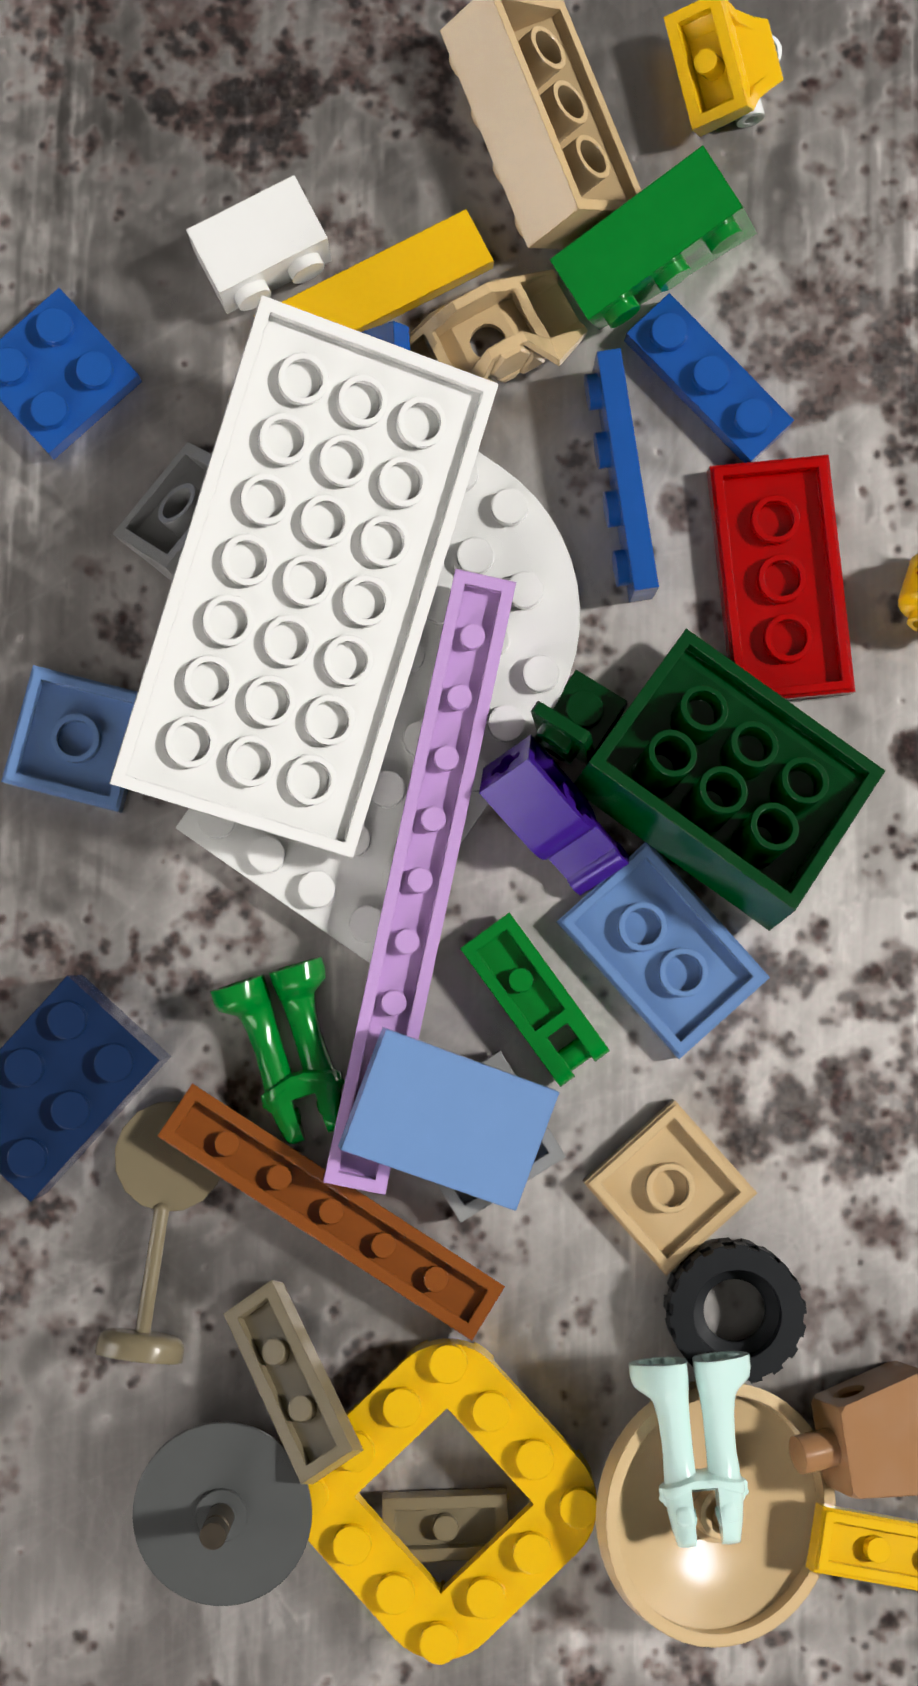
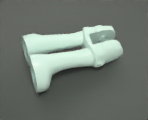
M720 1351L692 1357L693 1371L703 1416L707 1468L695 1469L687 1360L682 1357L667 1356L644 1358L629 1362V1374L633 1387L652 1400L657 1414L662 1442L664 1482L659 1485V1500L667 1507L672 1531L678 1547H697L696 1508L693 1506L692 1492L715 1490V1515L719 1523L722 1544L732 1545L741 1542L743 1501L749 1493L747 1480L740 1474L736 1449L734 1410L736 1393L750 1377L751 1364L749 1353L744 1351Z

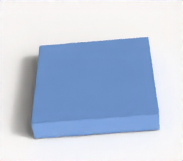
M33 665L1 782L122 813L128 789L109 784L137 691Z

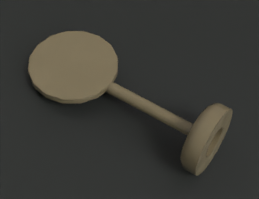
M180 1101L157 1102L138 1111L122 1128L115 1147V1171L124 1191L140 1205L154 1211L135 1329L108 1328L103 1330L98 1335L96 1341V1355L149 1364L177 1365L183 1363L184 1344L182 1340L171 1334L151 1331L168 1216L170 1211H183L203 1201L217 1186L220 1177L158 1137V1134Z

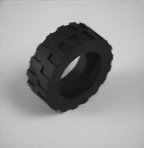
M729 1237L717 1238L718 1242L711 1244L704 1242L696 1251L680 1263L675 1273L671 1272L667 1281L669 1289L667 1295L664 1294L663 1307L666 1310L665 1322L667 1329L678 1350L692 1367V1357L699 1354L720 1351H744L749 1353L751 1364L750 1377L747 1381H750L751 1384L763 1381L762 1377L770 1373L775 1375L783 1369L782 1364L789 1357L791 1359L798 1351L797 1343L800 1337H804L806 1325L803 1323L804 1314H807L806 1301L801 1298L800 1294L802 1288L798 1280L789 1271V1268L776 1255L763 1246L760 1247L752 1241L740 1238V1241H732ZM730 1279H739L752 1284L761 1294L765 1309L764 1318L758 1330L748 1338L738 1341L725 1340L715 1335L707 1326L704 1318V1303L708 1293L720 1282Z

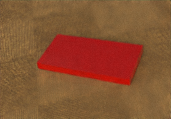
M829 455L709 466L707 480L727 658L787 701L853 694L856 691Z

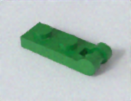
M510 912L460 948L560 1087L575 1077L572 1071L588 1059L592 1058L596 1062L610 1052L604 1041ZM565 1024H568L577 1038L557 1052L548 1037Z

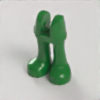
M322 956L269 972L273 987L289 1022L302 1069L296 1072H291L283 1048L264 974L210 991L213 1003L219 1012L237 1016L241 1020L254 1050L264 1087V1093L261 1095L262 1107L272 1113L282 1136L289 1145L305 1141L301 1112L296 1105L295 1099L315 1093L317 1098L316 1105L323 1117L327 1131L329 1133L334 1132L342 1096L341 1090L345 1082L342 1072L334 1069L316 1011L315 992L326 979V969Z

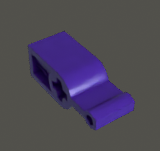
M531 734L483 768L479 794L538 858L542 860L549 859L567 879L570 887L580 896L629 864V855L621 844L616 842L596 820L595 813L586 797Z

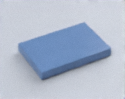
M646 842L629 856V864L599 883L556 921L561 929L678 1059L684 1056L770 978L655 848Z
M382 1027L338 1147L342 1151L516 1211L559 1092Z

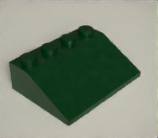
M686 628L574 784L589 802L770 931L796 911L885 773V770Z

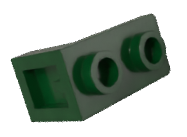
M575 670L565 685L555 707L552 709L544 703L537 701L531 710L536 730H538L536 734L543 740L540 745L545 751L568 765H571L575 758L587 765L608 737L628 705L627 700L580 671Z

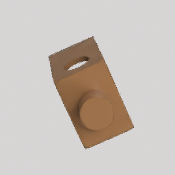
M898 1361L887 1362L815 1394L811 1402L815 1430L793 1435L789 1439L790 1457L799 1474L805 1475L822 1470L823 1479L828 1487L851 1498L918 1496L917 1367Z

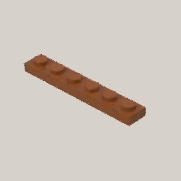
M193 1083L158 1134L159 1138L471 1341L505 1288L504 1285L356 1189L324 1183V1168Z

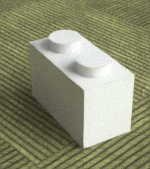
M295 175L186 229L195 255L226 314L238 308L241 311L252 310L258 306L262 295L270 298L272 291L290 282L294 284L305 283L318 276L323 271L325 264L332 261L328 238Z

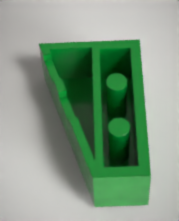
M702 145L549 260L586 318L599 330L607 325L610 328H616L636 315L641 308L640 305L661 292L672 289L687 276L750 239L757 232L744 207Z

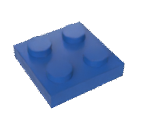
M60 288L55 290L0 339V401L53 460L142 383L139 374Z

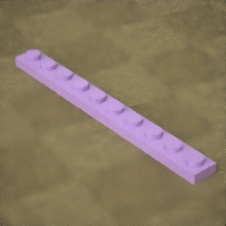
M455 569L326 1165L324 1183L382 1195L386 1193L391 1167L342 1151L338 1144L382 1027L419 1039L516 582L460 569Z

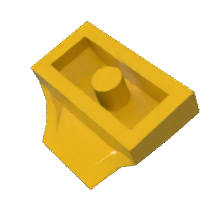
M698 0L663 17L691 128L699 137L754 111L758 100L784 80L768 19L741 12L735 9L728 0Z

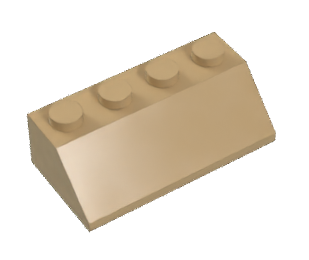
M472 0L440 30L449 52L451 68L460 79L471 107L472 120L481 131L493 161L494 174L505 190L515 215V226L519 234L524 238L528 248L564 249L642 191L564 0Z

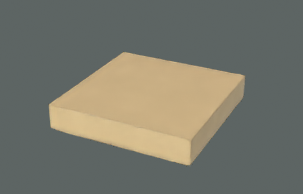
M673 1099L582 1180L666 1276L757 1194L753 1187Z

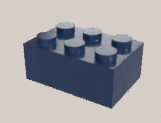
M67 975L0 1048V1174L30 1202L49 1192L171 1057L83 975Z

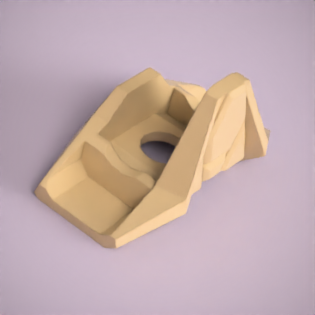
M554 269L493 279L429 313L409 334L410 351L492 382L498 383L500 381L506 383L515 378L518 373L525 374L542 365L546 359L560 366L584 339L588 330L578 320L558 284ZM484 327H492L500 331L505 338L504 340L488 348L481 357L473 352L470 341L477 330Z

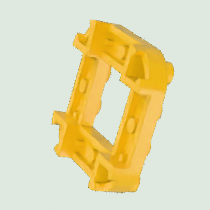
M454 1338L426 1340L407 1352L406 1357L346 1413L363 1451L316 1483L308 1484L312 1501V1524L308 1538L310 1544L401 1646L418 1656L424 1657L428 1662L435 1665H443L452 1659L465 1656L484 1644L583 1548L593 1531L596 1521L597 1494L591 1468L579 1449L576 1451L499 1367L494 1361L493 1354L476 1342L470 1343ZM448 1408L530 1499V1502L447 1582L444 1580L438 1582L410 1552L400 1538L383 1522V1519L359 1492Z

